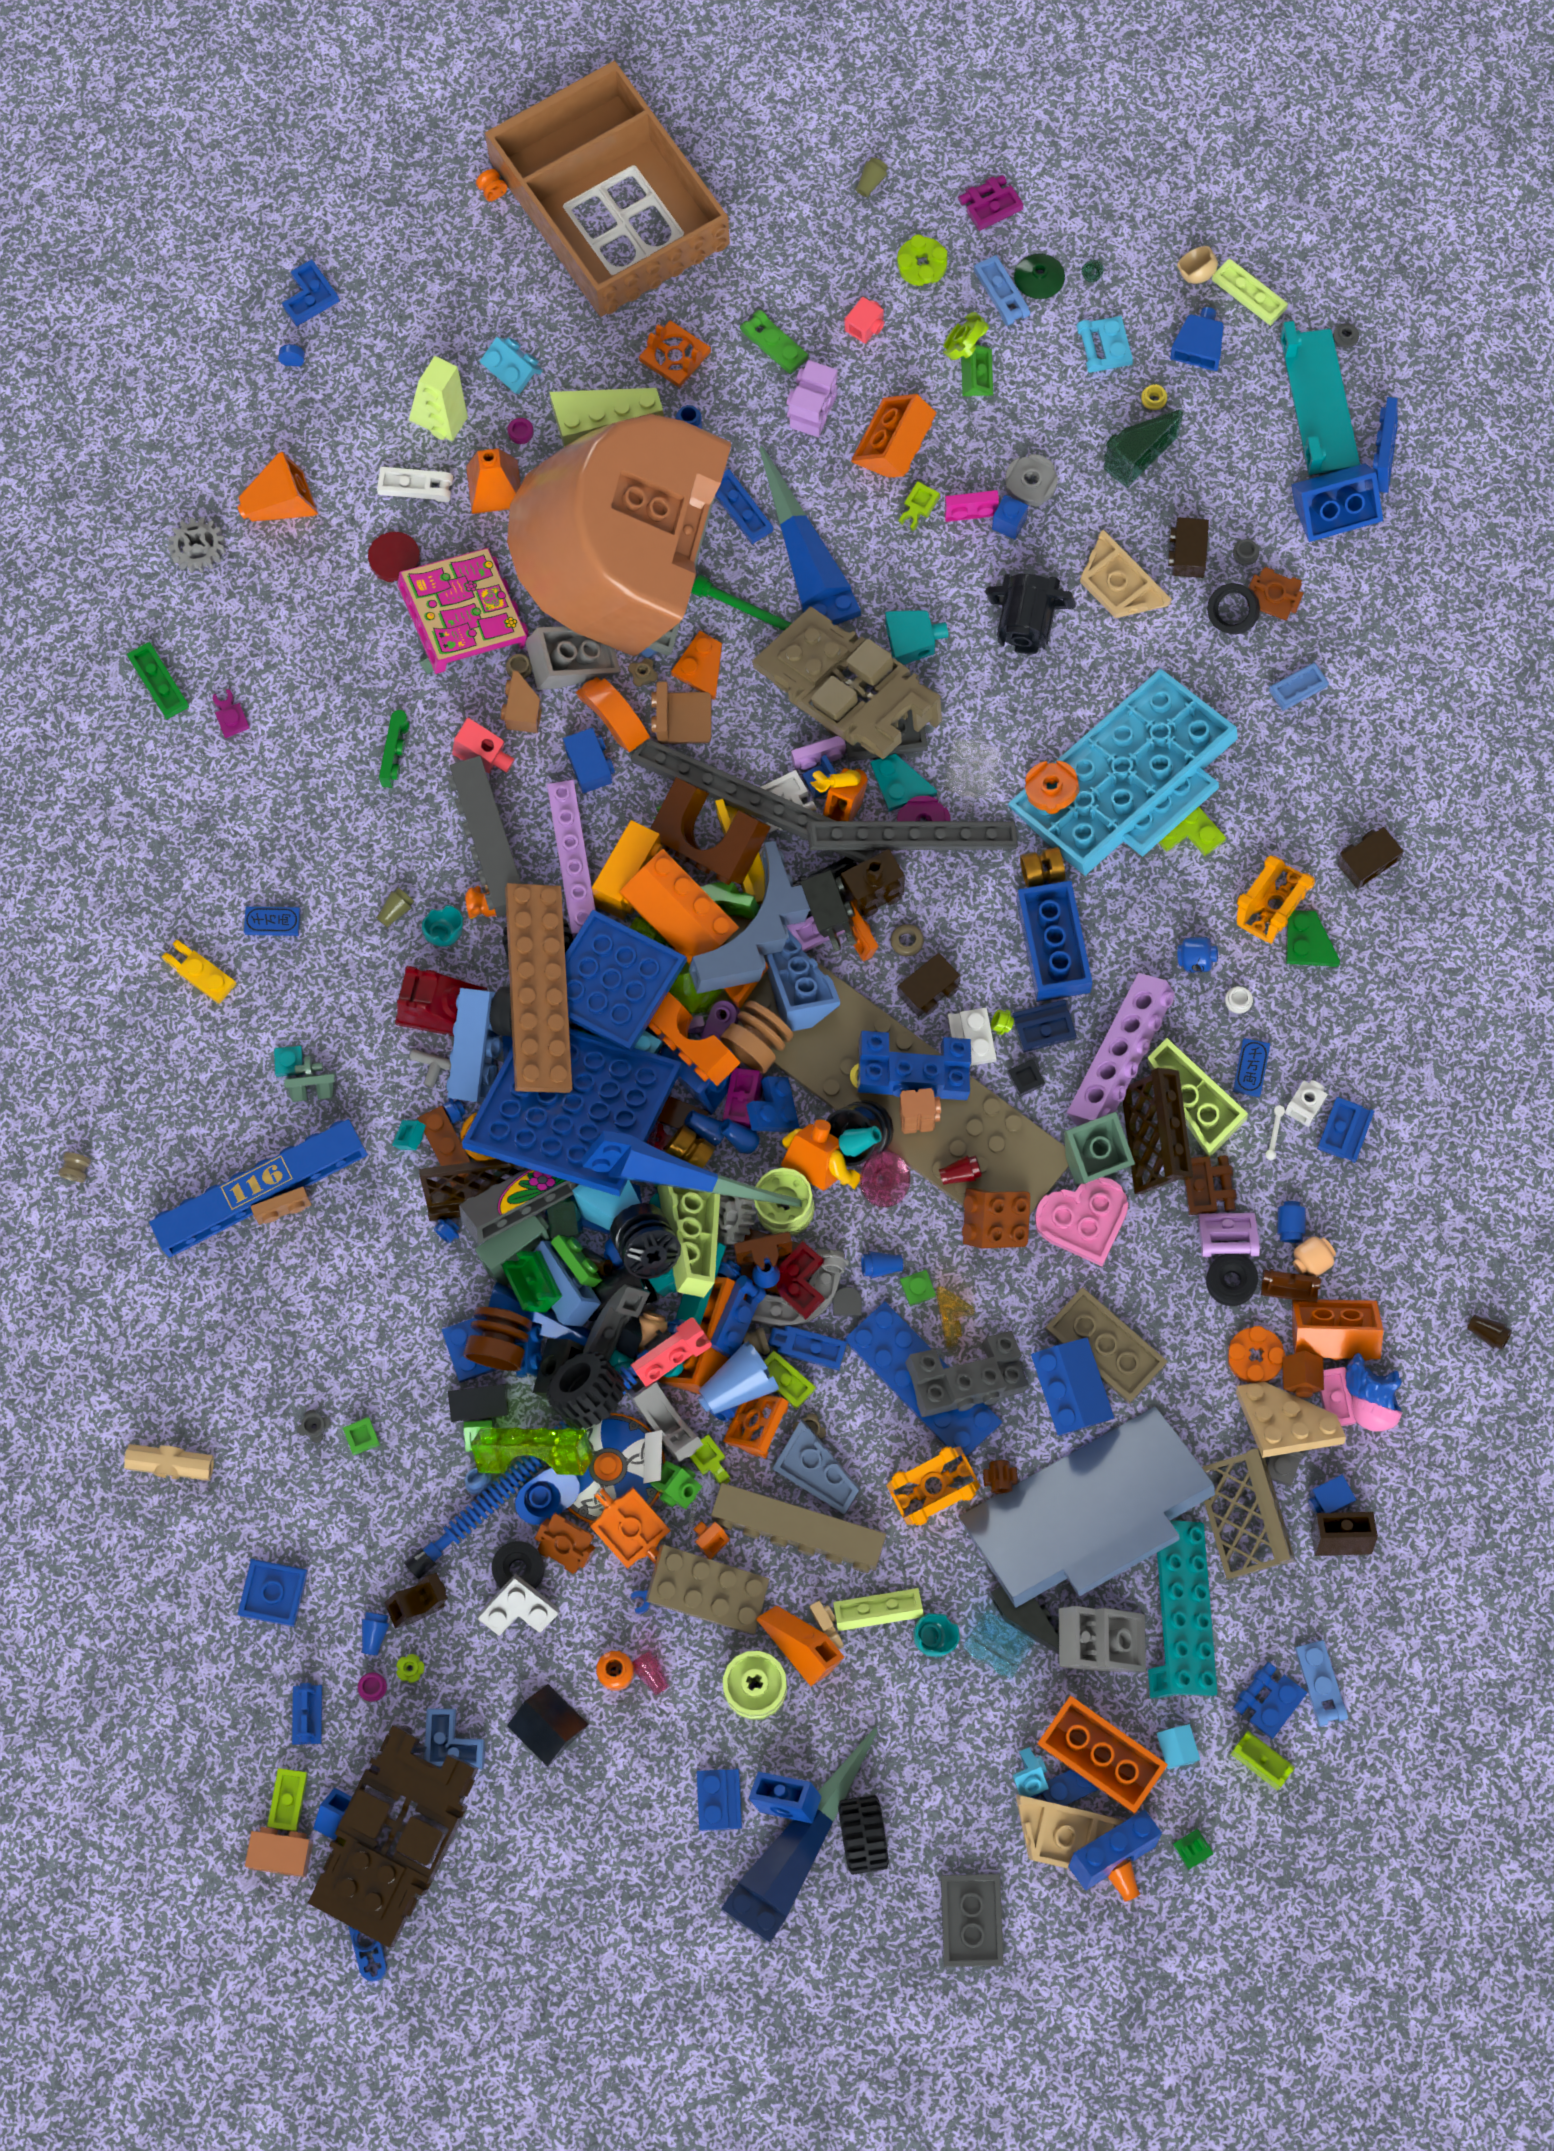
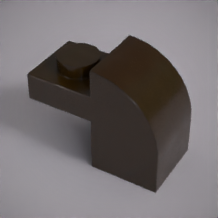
M436 1572L427 1575L414 1587L395 1592L384 1604L396 1629L440 1611L445 1607L444 1602L448 1597L446 1595V1588Z

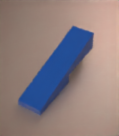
M496 1282L493 1287L488 1307L510 1310L528 1318L532 1322L542 1324L540 1331L542 1336L554 1339H570L585 1346L591 1332L583 1326L562 1325L557 1320L555 1312L550 1309L546 1313L523 1311L514 1290L499 1282Z

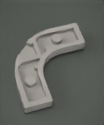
M817 1249L816 1253L822 1257L824 1254H828L829 1251ZM822 1264L811 1276L809 1284L823 1295L825 1300L806 1320L781 1297L765 1295L762 1302L758 1304L751 1323L784 1328V1326L796 1327L814 1320L832 1303L839 1287L841 1274L824 1270Z

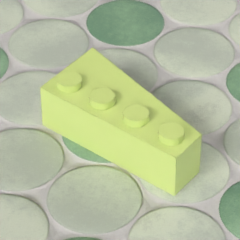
M434 356L418 381L409 421L430 430L438 439L444 440L446 438L453 442L468 418L457 366Z
M657 388L549 392L552 409L564 447L587 433L612 423L647 414L664 417Z
M659 1185L657 1189L661 1210L681 1245V1254L677 1263L672 1268L676 1290L679 1293L704 1298L715 1283L720 1194Z

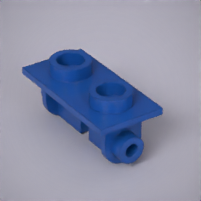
M532 1322L531 1331L525 1332L529 1335L528 1342L514 1343L525 1350L521 1370L514 1371L518 1378H525L527 1374L537 1377L542 1360L541 1341L543 1340V1336L540 1335L541 1324Z
M301 1683L300 1686H293L292 1745L322 1744V1685Z

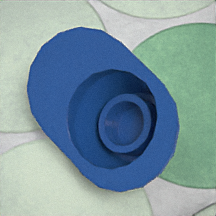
M551 1467L527 1481L517 1493L515 1509L519 1517L526 1523L533 1525L542 1524L547 1518L551 1520L555 1512L560 1514L576 1501L580 1492L579 1481L573 1472L563 1467Z

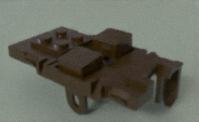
M392 1725L379 1750L381 1754H378L377 1757H371L369 1763L372 1765L369 1769H365L335 1832L337 1838L329 1844L333 1848L332 1853H330L323 1867L325 1871L321 1873L308 1901V1904L388 1948L395 1946L408 1916L411 1917L417 1905L418 1895L427 1894L468 1808L467 1805L463 1804L465 1797H468L476 1781L474 1778L479 1769L453 1754L447 1755L441 1768L418 1757L414 1753H423L427 1747L419 1743L420 1739L412 1735V1728L407 1725ZM401 1795L406 1797L398 1817L390 1816L395 1800L398 1801ZM411 1801L418 1804L415 1811L419 1812L420 1815L410 1817L406 1823L403 1819L409 1810ZM386 1824L392 1827V1830L381 1849L377 1847L379 1841L374 1838L380 1836ZM399 1831L402 1835L396 1845V1851L392 1855L388 1850ZM433 1862L430 1869L424 1866L429 1865Z

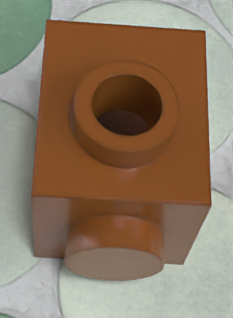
M1305 1350L1283 1357L1284 1390L1296 1394L1299 1398H1309L1313 1396V1393L1324 1390L1323 1358Z

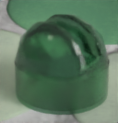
M1094 259L1088 261L1081 270L1083 278L1092 283L1099 280L1104 273L1102 263ZM1094 269H1096V275L1092 274Z

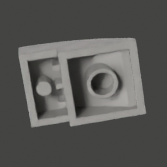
M1080 1606L1059 1608V1667L1108 1672H1146L1145 1614L1109 1608L1093 1609Z

